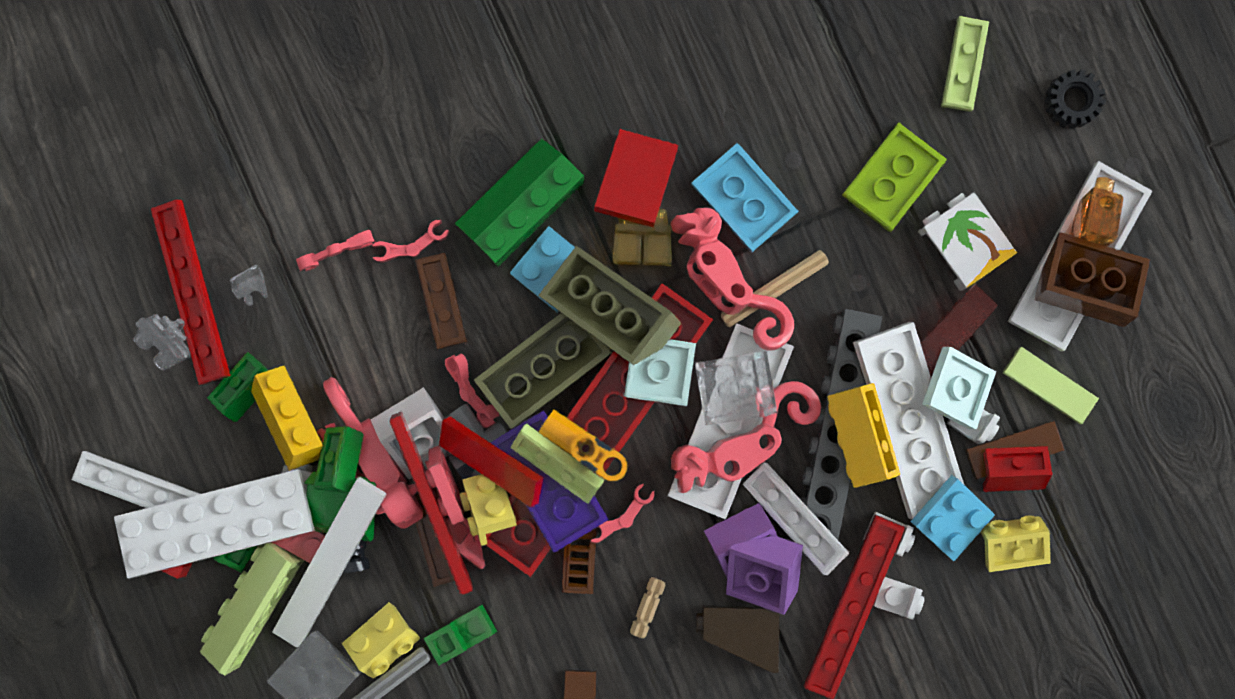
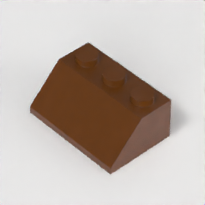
M1059 232L1041 271L1034 300L1125 327L1138 317L1150 259Z

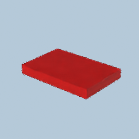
M620 129L594 211L654 228L678 151V145Z

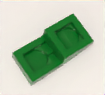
M480 605L423 639L439 666L494 635L497 630L483 605Z

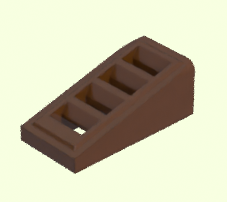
M591 530L578 539H595L597 530ZM590 542L589 546L571 545L569 543L564 546L562 593L593 594L596 543ZM571 551L589 552V558L570 557ZM570 564L588 565V571L570 570ZM569 577L588 578L587 584L569 583Z

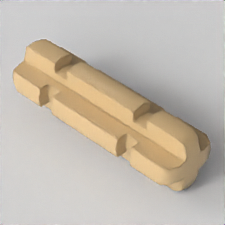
M654 577L649 579L646 587L648 591L644 593L636 613L637 620L633 621L630 629L632 635L639 638L646 637L649 630L648 623L652 622L660 601L658 597L662 595L665 588L664 581Z

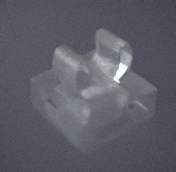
M257 264L230 279L231 290L236 298L244 297L245 302L250 306L253 305V299L250 296L251 292L259 291L264 298L268 296L264 275Z

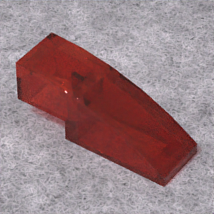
M976 284L920 341L931 377L942 347H951L958 351L998 306Z

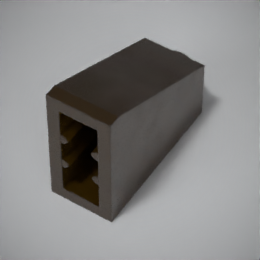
M702 605V613H696V632H702L703 640L765 670L779 673V613L760 606Z

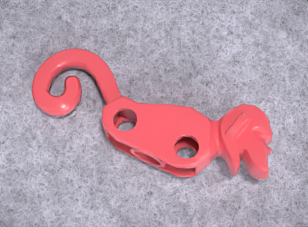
M697 208L693 213L688 212L687 214L677 215L670 223L672 231L682 234L678 240L679 244L694 247L687 263L689 277L719 310L728 315L737 314L746 306L768 310L775 314L781 323L779 335L774 338L767 335V330H771L776 326V320L773 317H766L754 327L753 338L760 348L767 351H774L785 345L790 340L794 330L792 313L783 302L774 297L753 294V289L745 282L732 251L717 240L722 224L719 214L711 208ZM696 262L698 269L703 275L694 272L693 263ZM722 295L734 305L732 307L725 306L721 300Z
M332 377L324 381L323 388L345 425L364 434L358 464L365 477L370 482L376 483L377 488L387 493L376 514L385 513L392 523L403 529L421 520L423 508L414 495L418 492L416 485H407L405 474L381 444L371 419L368 418L360 422L351 410V403L339 382Z
M796 381L784 382L771 391L765 404L762 422L750 432L719 440L707 452L691 445L678 447L671 457V469L677 471L674 477L677 478L678 492H689L693 487L694 479L697 486L703 487L709 472L725 481L740 480L774 455L781 445L780 431L774 428L779 404L784 396L794 392L804 397L809 407L806 413L800 411L797 401H790L787 404V411L794 422L801 425H809L815 422L821 413V402L818 395L804 383ZM763 435L768 440L765 448H761L759 440ZM727 461H731L733 464V470L729 474H726L724 471V465Z

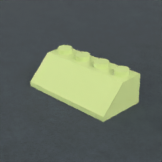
M272 542L257 547L251 557V561L254 563L249 572L244 571L234 585L238 590L232 600L227 598L219 609L218 615L221 618L215 627L211 625L202 637L201 641L205 644L200 653L224 676L241 666L304 561Z

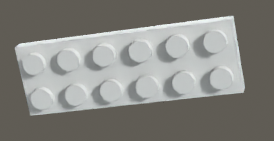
M1100 161L1096 162L1008 322L1059 351H1065L1084 315L1034 300L1041 271L1058 233L1061 232L1102 244L1108 239V235L1110 237L1117 231V235L1108 242L1107 246L1120 250L1152 190ZM1115 181L1113 194L1111 196H1107L1109 186L1114 185ZM1120 200L1117 207L1119 210L1116 211L1117 215L1120 213V218L1112 224L1111 231L1109 227V230H1106L1107 232L1105 233L1103 232L1104 227L1112 221L1113 205Z
M907 322L855 341L853 344L866 385L875 384L901 475L896 476V481L909 519H913L951 475L962 483L963 480L943 415L922 405L931 376L914 322Z
M736 323L688 445L698 447L707 452L717 441L750 432L763 420L767 398L771 391L779 385L794 346L786 343L774 351L763 350L755 343L753 330ZM727 461L724 465L725 473L729 474L733 470L731 461ZM709 472L703 487L697 486L694 479L692 489L689 492L680 493L678 492L677 478H674L667 496L726 519L741 479L731 482L725 481Z
M300 469L114 516L127 579L315 531Z

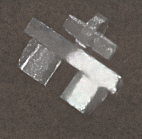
M154 314L147 319L144 317L140 318L135 324L139 330L135 334L133 341L144 350L154 345L160 351L153 358L155 365L160 370L170 369L177 363L186 361L191 357L189 348L184 344L187 337L181 332L185 326V322L181 318L172 322L167 316L160 318L158 314Z

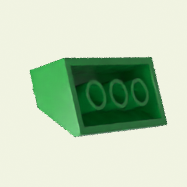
M541 139L455 224L499 267L585 182L584 175L562 153Z

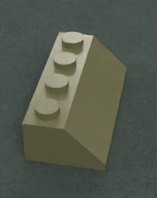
M578 246L573 249L538 295L633 365L661 350L681 325V322L671 311Z
M560 313L475 378L474 381L512 430L612 353L604 343Z

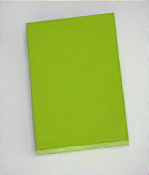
M898 122L842 196L887 231L891 232L947 159Z

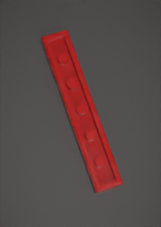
M176 199L151 208L198 384L205 385L229 377L231 375L183 201Z
M402 411L393 414L389 422L459 593L462 595L472 591V581L447 520L440 511L434 488L430 487L427 480L425 466Z
M876 514L874 515L804 683L805 689L834 699L905 530L903 525Z

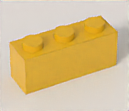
M283 365L255 375L251 392L288 470L290 471L317 461L323 445L285 366Z
M872 383L827 396L829 400V413L835 421L838 432V444L844 452L847 463L846 472L850 480H852L853 487L856 488L885 481L901 475L875 384Z

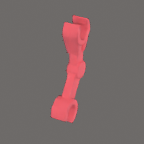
M435 220L430 223L428 232L414 243L395 245L383 241L375 242L372 246L374 248L385 247L386 254L383 257H373V259L383 263L403 256L415 258L434 241L445 240L449 235V231L446 230L440 236L434 235V228L442 223L441 220Z
M366 230L347 239L346 242L329 245L325 250L317 254L310 253L296 259L300 271L304 269L308 271L319 266V261L342 253V251L368 247L373 244L374 238L371 231Z
M461 353L445 359V366L455 382L458 383L460 388L459 394L462 400L467 401L477 412V419L483 427L488 428L496 422L493 419L500 415L493 405L486 406L470 385L468 380V363L465 356Z
M644 484L639 485L633 492L634 500L620 518L606 521L599 525L597 528L600 529L601 536L590 540V542L599 543L614 531L629 528L642 506L649 504L653 500L654 491L651 492L647 500H643L639 497L638 492Z

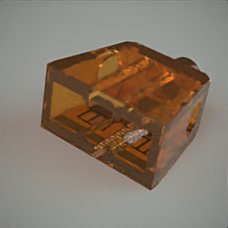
M1107 177L1096 179L1095 187L1078 204L1070 232L1071 236L1104 246H1109L1117 239L1124 197L1113 192L1114 180Z

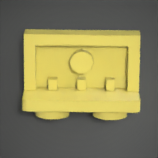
M482 474L462 480L465 491L459 494L464 512H471L472 517L467 518L472 536L478 535L481 546L487 544L486 534L516 526L515 516L506 490Z
M387 603L349 636L342 645L361 672L371 678H376L378 675L385 673L390 665L401 655L409 652L420 637L407 625L396 607L391 603Z

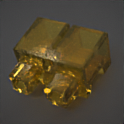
M659 209L654 228L619 218V224H615L613 264L640 265L641 238H643V265L671 266V226H668L665 209Z

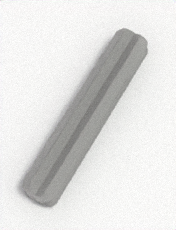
M419 647L352 699L382 698L428 663L431 659L428 652L423 647Z

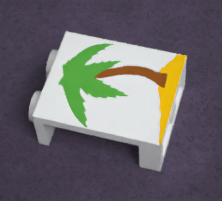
M963 193L947 203L950 207L948 211L940 215L937 210L922 221L925 227L918 231L921 236L924 234L929 236L958 278L953 282L960 291L968 288L1017 254L975 193L968 197H965Z

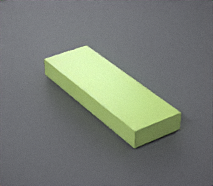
M963 16L957 18L942 107L968 112L973 110L989 21Z
M1023 347L1018 348L1002 372L1078 424H1083L1099 399Z
M528 424L522 428L511 445V449L586 503H589L605 481Z

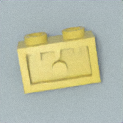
M1024 516L1020 519L1009 521L994 520L981 530L985 540L986 568L989 572L1050 564V531L1039 516Z

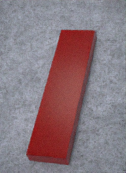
M448 417L442 420L439 439L440 447L529 507L539 503L543 477L454 418Z

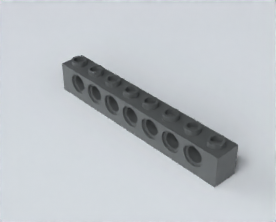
M849 309L843 310L841 316L836 315L832 332L837 334L835 346L830 345L826 363L831 364L829 376L824 375L820 393L825 394L823 406H821L820 416L814 422L819 424L817 437L812 436L809 444L808 454L813 455L811 467L806 466L803 474L802 484L807 485L805 497H799L816 517H820L823 520L824 526L837 540L839 539L850 478L846 472L847 463L843 450L838 442L833 443L827 437L828 429L835 425V421L829 413V400L827 396L866 385L857 353L850 351L846 347L845 341L848 335L856 336L861 340L879 333L882 316ZM843 365L850 366L854 371V378L851 382L843 381L839 375L840 368ZM828 455L832 456L836 461L835 470L829 474L825 473L821 468L822 459ZM821 486L827 487L830 491V499L824 504L818 503L815 499V492Z

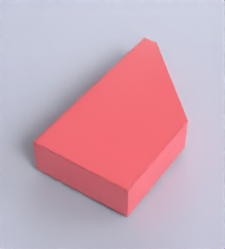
M448 516L446 520L461 556L480 570L485 567V560H483L482 547L478 535H471L468 521L465 517L463 521L452 525Z

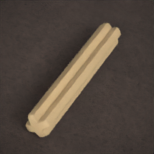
M819 250L756 290L753 294L777 298L825 267L829 263L828 258ZM746 306L741 312L734 315L722 312L721 318L727 327H731L758 310V308Z

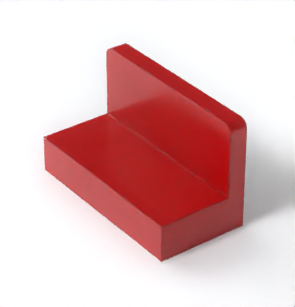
M1048 446L988 448L983 453L987 475L983 483L984 492L1042 490L1046 488L1053 475Z

